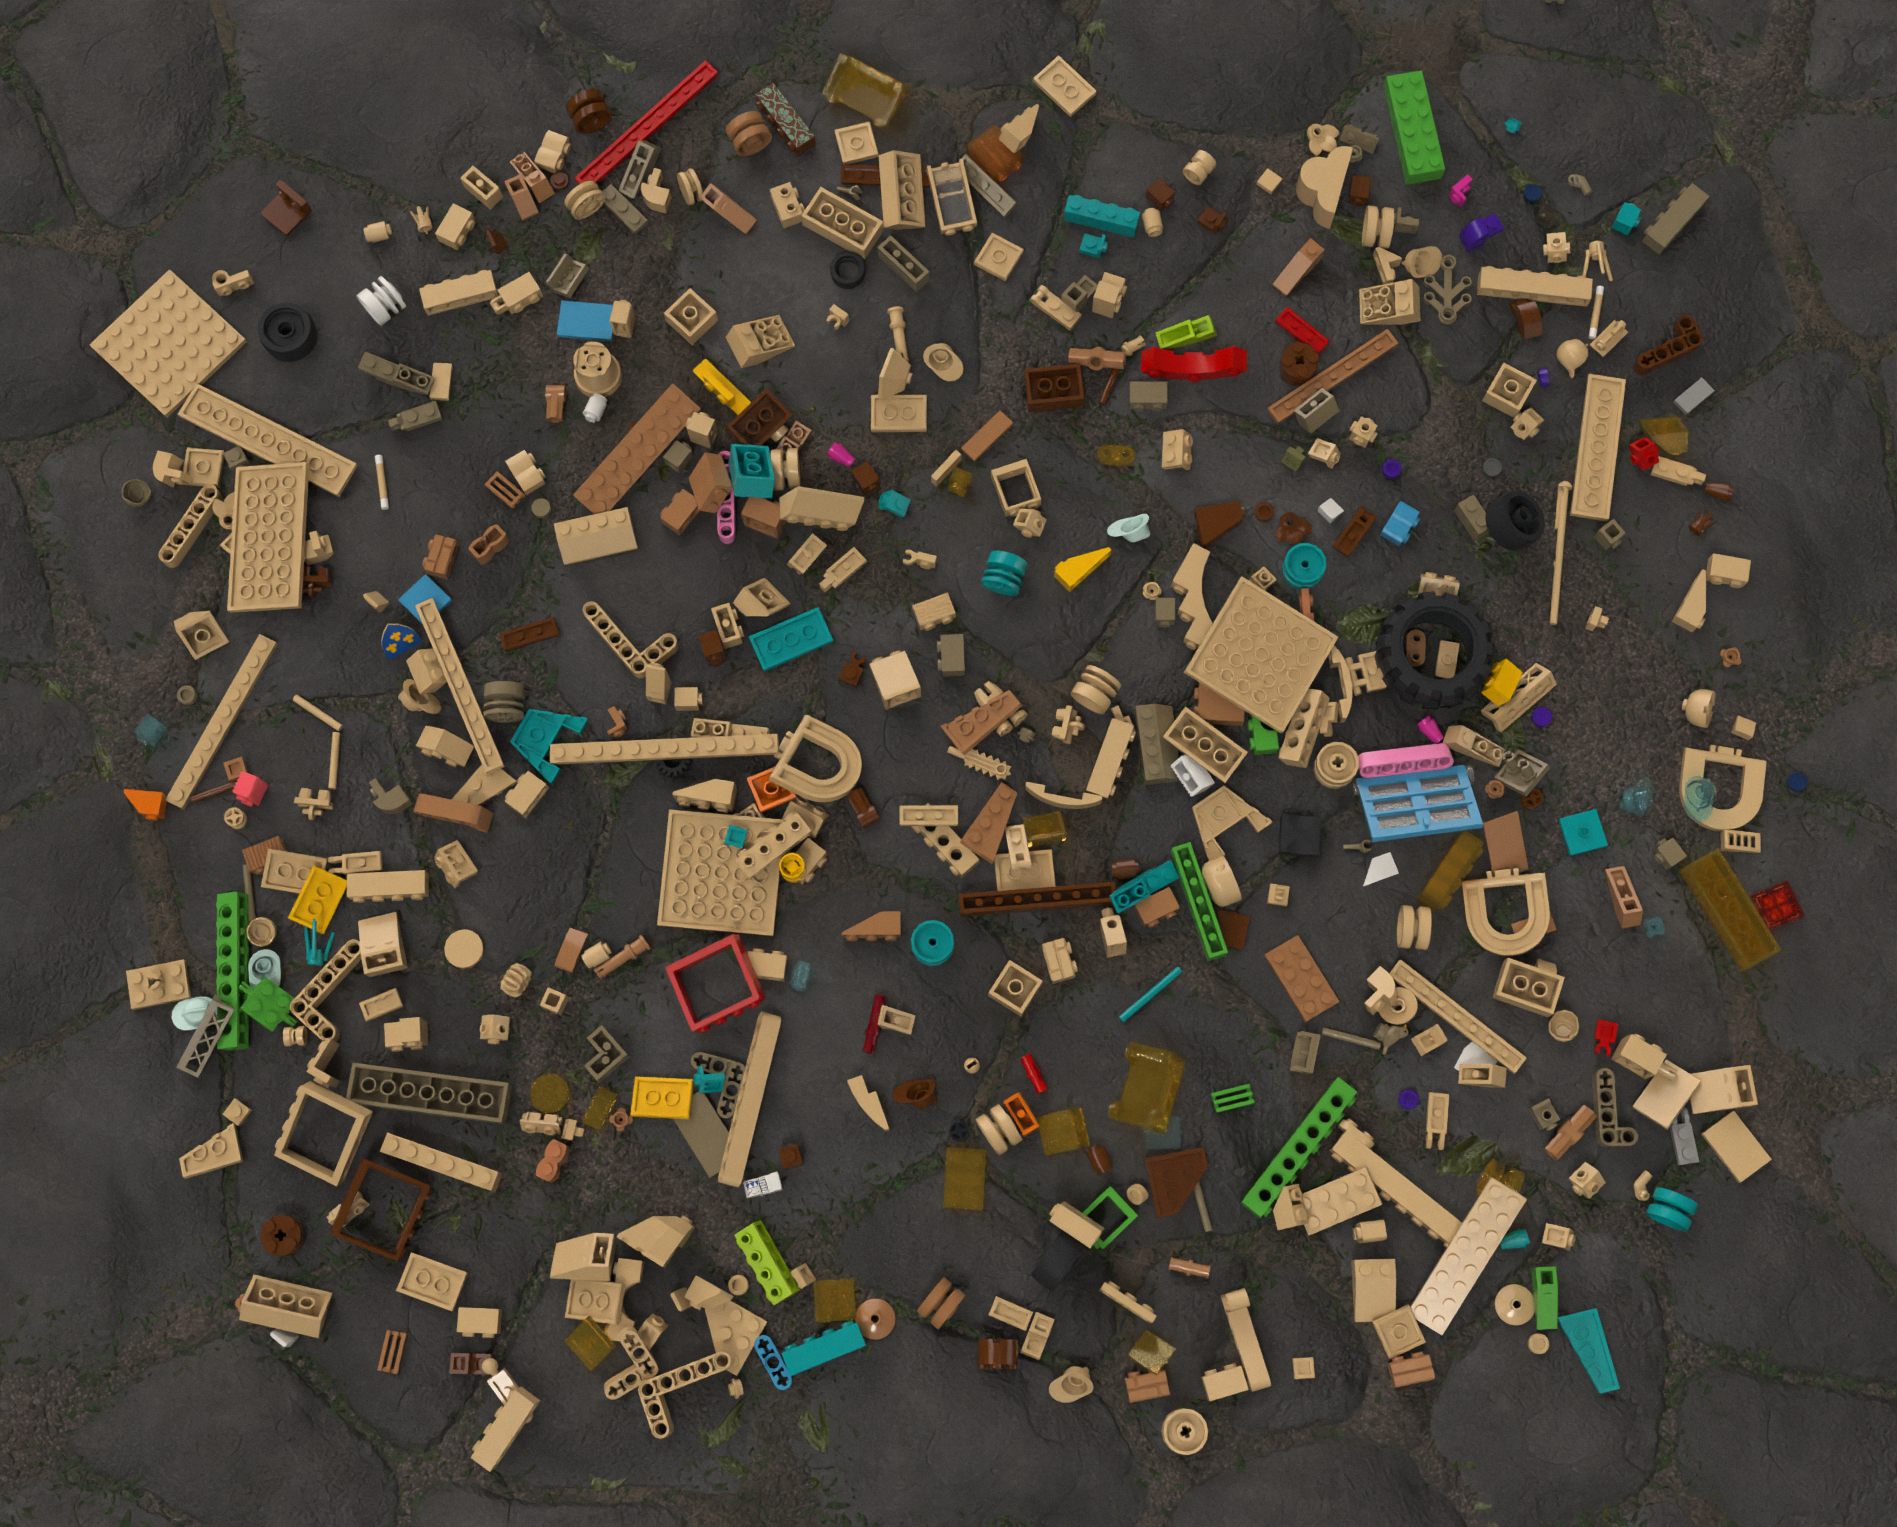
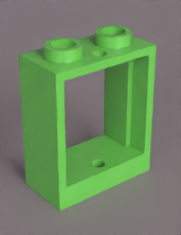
M1111 1186L1083 1214L1087 1216L1108 1197L1128 1219L1104 1242L1098 1238L1094 1245L1096 1249L1100 1247L1103 1250L1138 1216Z

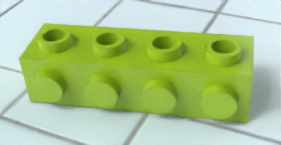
M761 1220L750 1224L735 1234L737 1245L745 1253L747 1263L755 1271L757 1281L762 1284L766 1291V1297L772 1302L773 1306L800 1291Z

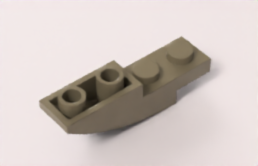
M364 352L358 366L359 371L376 377V380L420 394L428 395L435 379L433 376L403 364L397 365L368 352Z

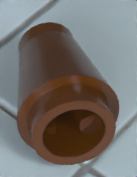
M1707 482L1704 493L1724 502L1725 500L1730 501L1734 486H1731L1730 483Z

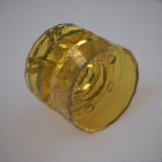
M1492 1158L1481 1172L1475 1196L1479 1197L1490 1177L1495 1178L1519 1193L1525 1174L1513 1167L1504 1174L1505 1164L1500 1163L1497 1167L1498 1161Z

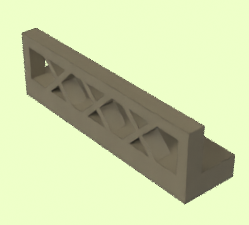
M216 994L176 1067L197 1078L235 1009L221 1002L222 997ZM217 1007L229 1011L225 1018L217 1020L215 1014ZM216 1024L218 1033L208 1037L207 1026ZM206 1041L209 1047L208 1051L199 1054L198 1043ZM198 1059L200 1066L197 1071L186 1066L189 1060Z

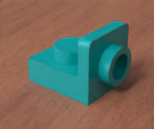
M1085 233L1079 253L1100 258L1102 252L1105 253L1108 246L1106 235L1102 234L1100 238Z
M698 1066L693 1080L694 1085L698 1086L699 1093L722 1092L725 1077L724 1073L704 1074L703 1067Z

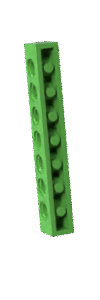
M241 892L217 894L216 903L217 995L222 997L221 1002L235 1009L217 1041V1049L226 1051L249 1049V1016L240 1010L248 994L238 988L243 981L249 985V939L246 932L249 925V894ZM217 1007V1020L225 1018L229 1011Z
M1337 1077L1240 1204L1258 1218H1261L1262 1215L1266 1217L1273 1209L1270 1205L1274 1200H1278L1283 1187L1286 1184L1291 1185L1297 1177L1295 1172L1299 1168L1302 1170L1309 1162L1306 1159L1308 1155L1316 1153L1321 1146L1318 1142L1322 1137L1326 1139L1333 1130L1331 1125L1335 1121L1338 1123L1345 1115L1342 1112L1345 1107L1348 1106L1350 1108L1357 1098L1354 1095L1357 1091ZM1332 1097H1338L1340 1099V1107H1335L1332 1105ZM1321 1112L1328 1114L1329 1121L1327 1123L1320 1120L1319 1115ZM1309 1128H1314L1317 1131L1316 1138L1308 1136L1307 1131ZM1301 1143L1304 1145V1154L1297 1153L1295 1149L1296 1144ZM1285 1159H1290L1293 1162L1291 1170L1284 1167L1283 1162ZM1273 1175L1280 1176V1185L1272 1183L1271 1177ZM1261 1190L1269 1193L1268 1201L1260 1199L1259 1193Z

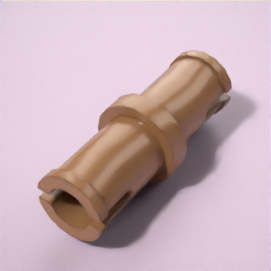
M1171 1257L1169 1270L1183 1272L1187 1276L1192 1274L1208 1279L1211 1266L1193 1263V1260L1185 1261Z

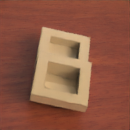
M1036 1312L1020 1353L1039 1360L1055 1319Z

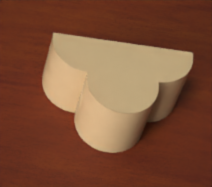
M1337 147L1330 152L1327 158L1313 157L1303 164L1296 186L1297 196L1302 203L1313 207V216L1316 222L1330 229L1353 150L1352 147Z

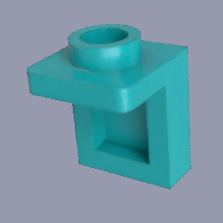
M893 490L886 491L879 498L878 509H886L899 517H904L910 499Z

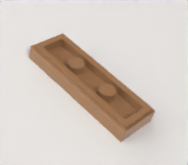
M999 411L961 447V451L975 462L1013 425V422L1003 412Z

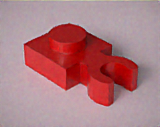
M1597 1020L1594 1040H1599V1044L1594 1048L1595 1054H1598L1600 1047H1603L1605 1049V1056L1610 1055L1611 1048L1609 1043H1615L1617 1023Z

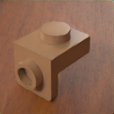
M613 706L608 709V712L617 726L607 731L611 739L621 737L628 730L623 722L626 718L621 709L617 711Z

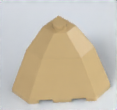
M683 1215L681 1218L677 1216H652L619 1233L617 1238L665 1268L677 1247L683 1248L695 1227L691 1225L693 1221Z

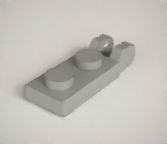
M1683 1107L1680 1111L1683 1124H1677L1676 1117L1670 1126L1678 1165L1699 1162L1691 1122L1689 1123L1688 1110L1686 1107Z

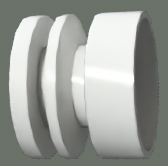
M380 276L377 280L381 287L375 282L372 283V287L375 290L374 293L365 288L356 296L373 319L382 326L391 319L388 313L389 309L398 314L399 311L395 304L402 310L406 305L397 289Z

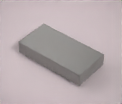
M1701 377L1676 398L1673 403L1687 415L1715 390Z

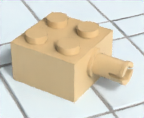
M1630 1034L1622 1038L1611 1057L1613 1061L1644 1079L1655 1076L1658 1072L1670 1081H1673L1675 1074L1678 1073L1677 1069L1663 1062L1667 1054L1662 1052V1048L1655 1044L1650 1045L1646 1043L1645 1039L1638 1034Z

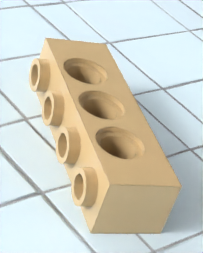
M1308 689L1291 718L1278 757L1286 765L1307 768L1330 699L1321 690Z
M911 826L917 834L922 833L925 837L923 839L930 848L933 846L938 851L936 855L941 861H947L950 864L949 869L955 876L959 875L963 878L979 864L978 857L960 843L961 839L949 826H936L933 832L927 831L925 829L926 826ZM941 838H947L949 843L946 846H941L938 841ZM954 852H959L962 857L959 860H953L951 855Z

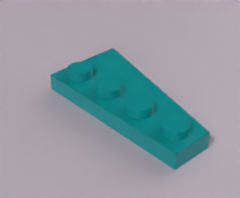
M1597 1308L1557 1317L1560 1326L1597 1392L1601 1394L1620 1389Z

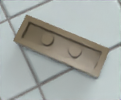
M611 184L602 191L605 195L603 204L635 235L648 224V220Z

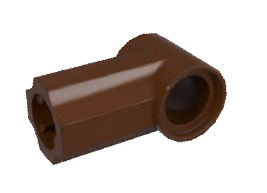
M862 788L855 789L847 795L856 812V818L863 829L880 820Z

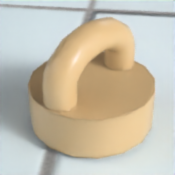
M1134 1184L1127 1190L1128 1199L1135 1205H1140L1148 1199L1147 1190L1140 1184Z

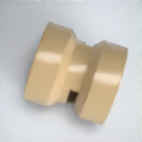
M299 1026L294 1029L292 1027L284 1028L283 1042L286 1047L293 1046V1044L306 1046L308 1038L306 1026Z

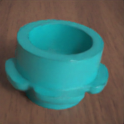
M1509 117L1507 122H1504L1507 131L1511 133L1521 131L1522 123Z

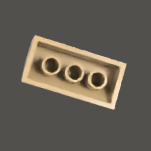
M893 150L879 155L884 228L895 230L924 228L925 214L920 154Z
M798 486L779 497L780 519L787 520L788 523L801 522L806 526L820 525L821 528L833 527L839 531H846L856 523L864 497Z
M628 507L554 523L564 565L638 549Z
M1187 707L1183 709L1163 736L1165 740L1224 783H1226L1248 753Z
M253 1275L241 1302L239 1320L319 1338L325 1323L332 1293Z

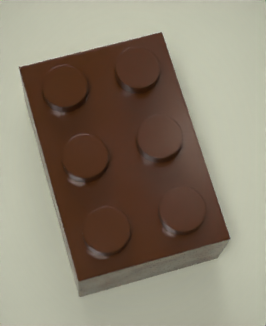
M1080 364L1024 369L1028 412L1083 407L1084 392Z
M766 388L727 425L725 431L738 444L763 446L792 417V414Z

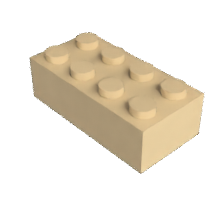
M822 187L819 188L801 215L803 226L844 249L856 253L864 260L884 231L882 220Z

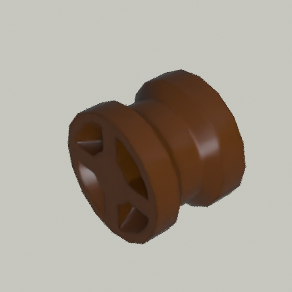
M1533 788L1527 797L1522 795L1520 801L1525 809L1533 810L1542 803L1543 796L1538 789Z

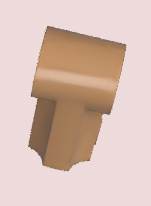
M546 385L547 421L552 423L563 421V408L567 396L565 385Z

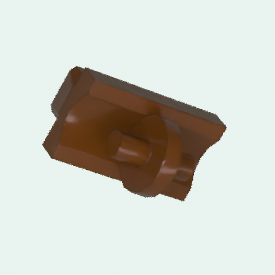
M304 566L302 591L308 592L309 597H315L316 592L322 593V587H332L333 582L330 579L328 568L319 567L317 576H311L312 569Z

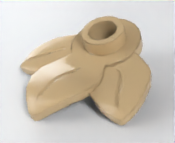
M1312 124L1309 126L1307 137L1310 140V151L1315 156H1318L1322 150L1331 152L1337 148L1334 138L1340 134L1339 131L1329 124L1324 126Z
M234 493L228 495L224 502L217 499L213 502V512L219 517V523L224 529H232ZM226 517H230L232 519V522L230 524L225 522Z

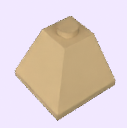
M890 348L879 376L878 399L880 400L904 391L906 385L910 384L913 373H910L911 365L893 348Z
M766 578L743 587L733 602L745 616H769L791 604Z
M210 611L190 612L174 621L176 632L195 660L229 643V640Z

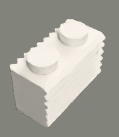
M1187 755L1181 756L1171 764V768H1173V771H1175V774H1177L1181 783L1184 784L1183 787H1186L1191 797L1206 791L1215 783L1207 770Z

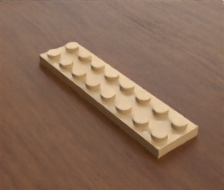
M1588 374L1570 516L1600 521L1609 520L1626 379Z
M1490 1177L1410 1307L1416 1320L1443 1335L1527 1200L1526 1197L1495 1178Z

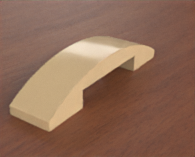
M1333 646L1328 654L1330 668L1338 667L1344 698L1338 702L1340 723L1345 722L1352 703V681L1342 654Z
M1026 782V791L1040 801L1052 806L1067 809H1083L1099 805L1102 801V796L1084 792L1082 800L1044 793L1045 785Z

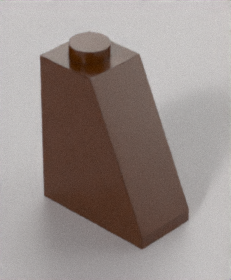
M1239 500L1195 509L1194 518L1202 548H1208L1242 524L1243 517L1246 515L1244 506L1240 505Z

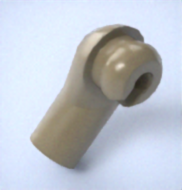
M1572 174L1568 177V183L1573 187L1580 188L1584 196L1593 192L1584 176Z

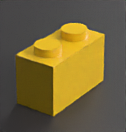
M1507 659L1492 665V671L1486 679L1481 692L1497 706L1510 701L1523 674L1520 669Z

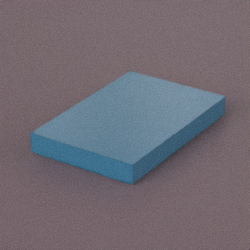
M561 300L557 337L612 342L613 330L609 320L613 305Z

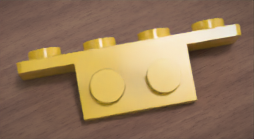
M704 359L693 369V373L704 383V386L710 392L713 391L717 395L718 400L722 404H726L737 415L751 403L707 359Z

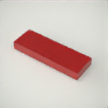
M1288 307L1275 320V323L1296 340L1311 346L1318 355L1330 342Z

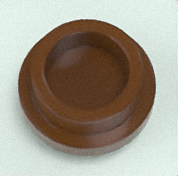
M556 172L551 176L550 182L553 188L563 190L567 187L569 179L565 173Z

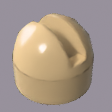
M971 1057L965 1061L964 1068L966 1072L974 1074L978 1072L980 1063L976 1058ZM974 1061L977 1063L976 1065L968 1069V1065H970Z

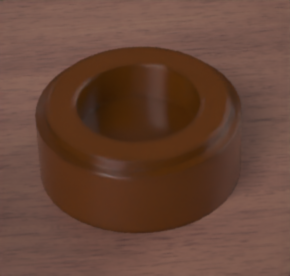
M1266 502L1258 504L1254 511L1255 518L1260 522H1268L1274 513L1273 507Z

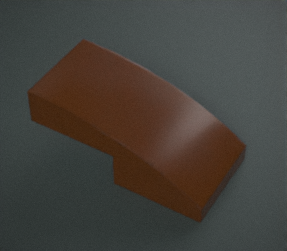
M451 1353L449 1374L489 1375L483 1372L482 1363L487 1358L494 1359L495 1354Z

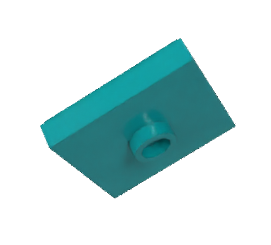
M1596 809L1558 819L1569 856L1608 846Z

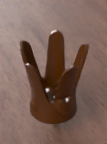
M1702 508L1695 521L1688 526L1691 531L1690 535L1700 536L1706 528L1716 523V520L1713 522L1708 521L1712 513H1708L1703 517Z

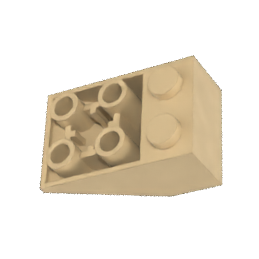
M1413 279L1359 289L1361 325H1403L1421 321L1419 286Z
M780 315L733 325L726 336L741 368L757 365L795 347Z
M713 779L674 791L673 796L676 802L679 803V806L690 808V805L698 806L700 810L709 811L710 808L716 809L718 813L728 814V812L734 811L738 790L734 782Z
M397 912L358 921L360 953L365 975L373 977L408 968Z
M1750 1065L1691 1074L1701 1080L1700 1085L1690 1097L1692 1114L1758 1105Z
M592 1233L556 1243L550 1278L610 1281L616 1250L614 1234Z

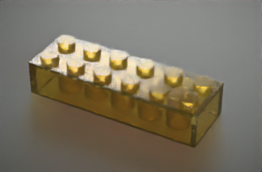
M1719 848L1679 870L1741 972L1781 951L1778 943Z

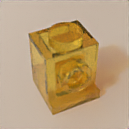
M955 466L949 478L947 490L965 497L972 483V474Z

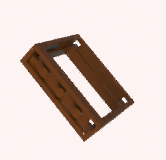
M362 1158L329 1234L398 1261L399 1257L402 1258L406 1252L407 1247L404 1245L407 1238L411 1239L414 1234L415 1228L413 1225L415 1220H419L424 1209L421 1206L430 1197L429 1195L432 1191L429 1190L430 1185ZM368 1167L421 1188L393 1252L340 1231Z

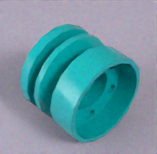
M991 551L987 560V567L989 569L984 570L981 585L998 594L1007 596L1018 595L1019 587L1022 584L1019 578L1024 577L1027 562L1012 553Z

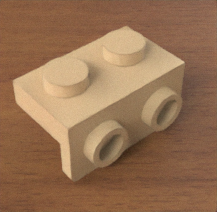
M1184 429L1163 432L1162 468L1165 470L1180 467L1190 470L1193 438Z
M796 796L795 799L790 801L781 820L790 813H798L813 832L809 836L815 839L829 814L823 808L808 803L807 799Z

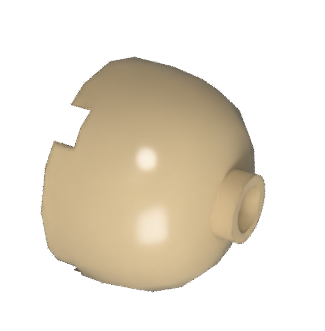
M1707 689L1695 690L1688 699H1684L1682 710H1685V716L1691 724L1708 728L1713 714L1711 712L1712 706L1715 705V691Z

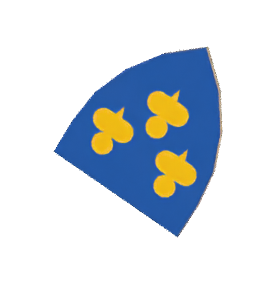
M387 624L383 631L381 642L382 649L390 660L422 642V640L408 626Z

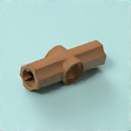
M1095 347L1092 350L1070 348L1068 356L1069 365L1080 364V366H1089L1090 369L1095 371L1102 368L1124 369L1126 362L1125 352L1105 351L1102 347Z
M1582 1105L1572 1118L1568 1119L1558 1129L1556 1136L1551 1139L1544 1150L1552 1158L1559 1160L1567 1149L1583 1136V1131L1597 1117L1589 1107Z

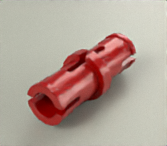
M1031 1053L1021 1057L1020 1061L1025 1068L1026 1076L1033 1084L1036 1094L1046 1091L1048 1087Z

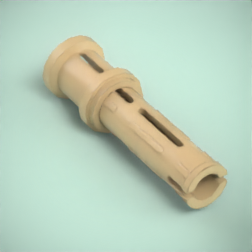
M900 306L891 307L887 310V313L890 315L891 324L889 327L894 334L896 351L909 362L904 333L906 323L903 321L902 315L904 309Z

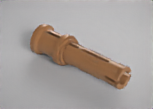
M642 934L639 936V939L630 945L626 944L624 950L597 968H594L597 976L602 979V977L628 960H635L637 955L646 949L650 950L651 947Z

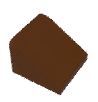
M491 230L486 231L496 254L508 249L501 233Z

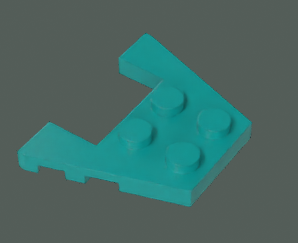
M529 709L510 742L553 785L561 769L544 760L550 750V744L554 743L562 727L581 735L589 720L586 717H575L567 714L562 715Z

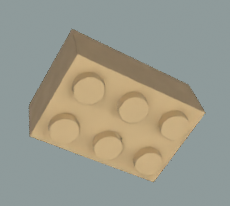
M1507 958L1502 963L1492 998L1550 1017L1554 1014L1565 977Z

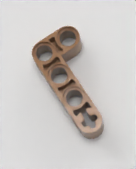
M426 794L418 795L413 811L415 814L424 817L468 825L482 832H488L493 817L492 812L479 805Z

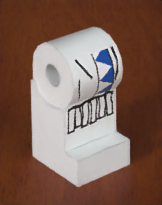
M778 1171L743 1182L747 1198L763 1196L783 1190Z

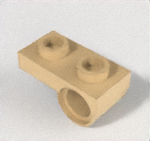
M219 270L212 277L214 289L219 296L230 295L233 291L246 289L254 284L248 270L229 276L223 270Z

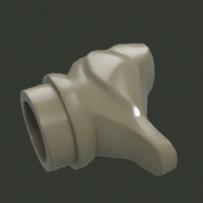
M1379 1023L1374 1032V1037L1378 1041H1382L1383 1055H1386L1388 1048L1392 1044L1408 1035L1406 1024L1403 1026H1388V1024Z

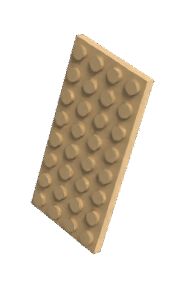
M307 462L236 467L227 611L230 613L297 609L302 607L309 464Z

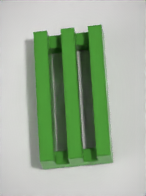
M1250 1084L1211 1093L1216 1113L1254 1104ZM1245 1089H1246V1091H1247V1093H1243V1094H1239V1095H1235V1096H1231V1097H1227V1098H1223V1099H1219V1100L1216 1099L1217 1096H1221V1095H1225V1094H1229V1093H1233V1092H1237V1091H1241V1090H1245ZM1248 1097L1249 1099L1248 1101L1220 1108L1218 1106V1104Z

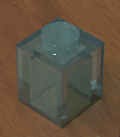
M147 714L133 732L138 735L137 740L146 746L149 743L154 747L168 728Z

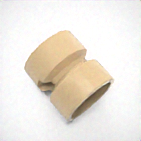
M1198 150L1192 157V163L1188 162L1184 167L1183 175L1191 183L1201 185L1207 178V174H1210L1216 167V161L1209 153Z

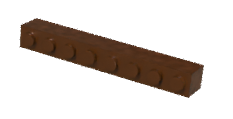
M1115 882L959 894L960 917L1113 905L1109 895L1115 891Z

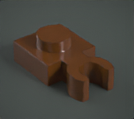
M856 651L851 655L852 663L846 662L839 676V681L857 687L864 671L860 666L866 661L865 655L862 656L861 660H856Z

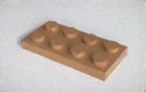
M1298 935L1264 955L1305 1022L1339 1003L1338 998Z

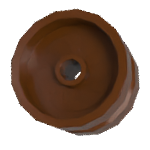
M598 89L581 91L570 98L566 104V111L572 119L575 130L580 134L596 132L605 127L612 119V112L606 104L602 92Z

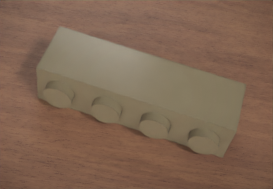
M1693 183L1688 188L1684 187L1678 194L1679 198L1676 201L1673 199L1666 207L1668 209L1665 214L1661 212L1655 219L1657 223L1654 226L1650 225L1644 232L1646 236L1642 242L1659 255L1709 198V195Z

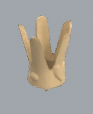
M417 206L418 215H414L412 211L410 213L418 225V231L428 234V231L433 228L429 218V207H426V212L423 214L421 207Z

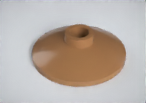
M870 1299L862 1303L858 1308L855 1322L858 1323L862 1335L866 1338L873 1340L882 1339L893 1330L895 1313L886 1301ZM873 1315H877L879 1317V1321L877 1323H873L871 1321V1317Z

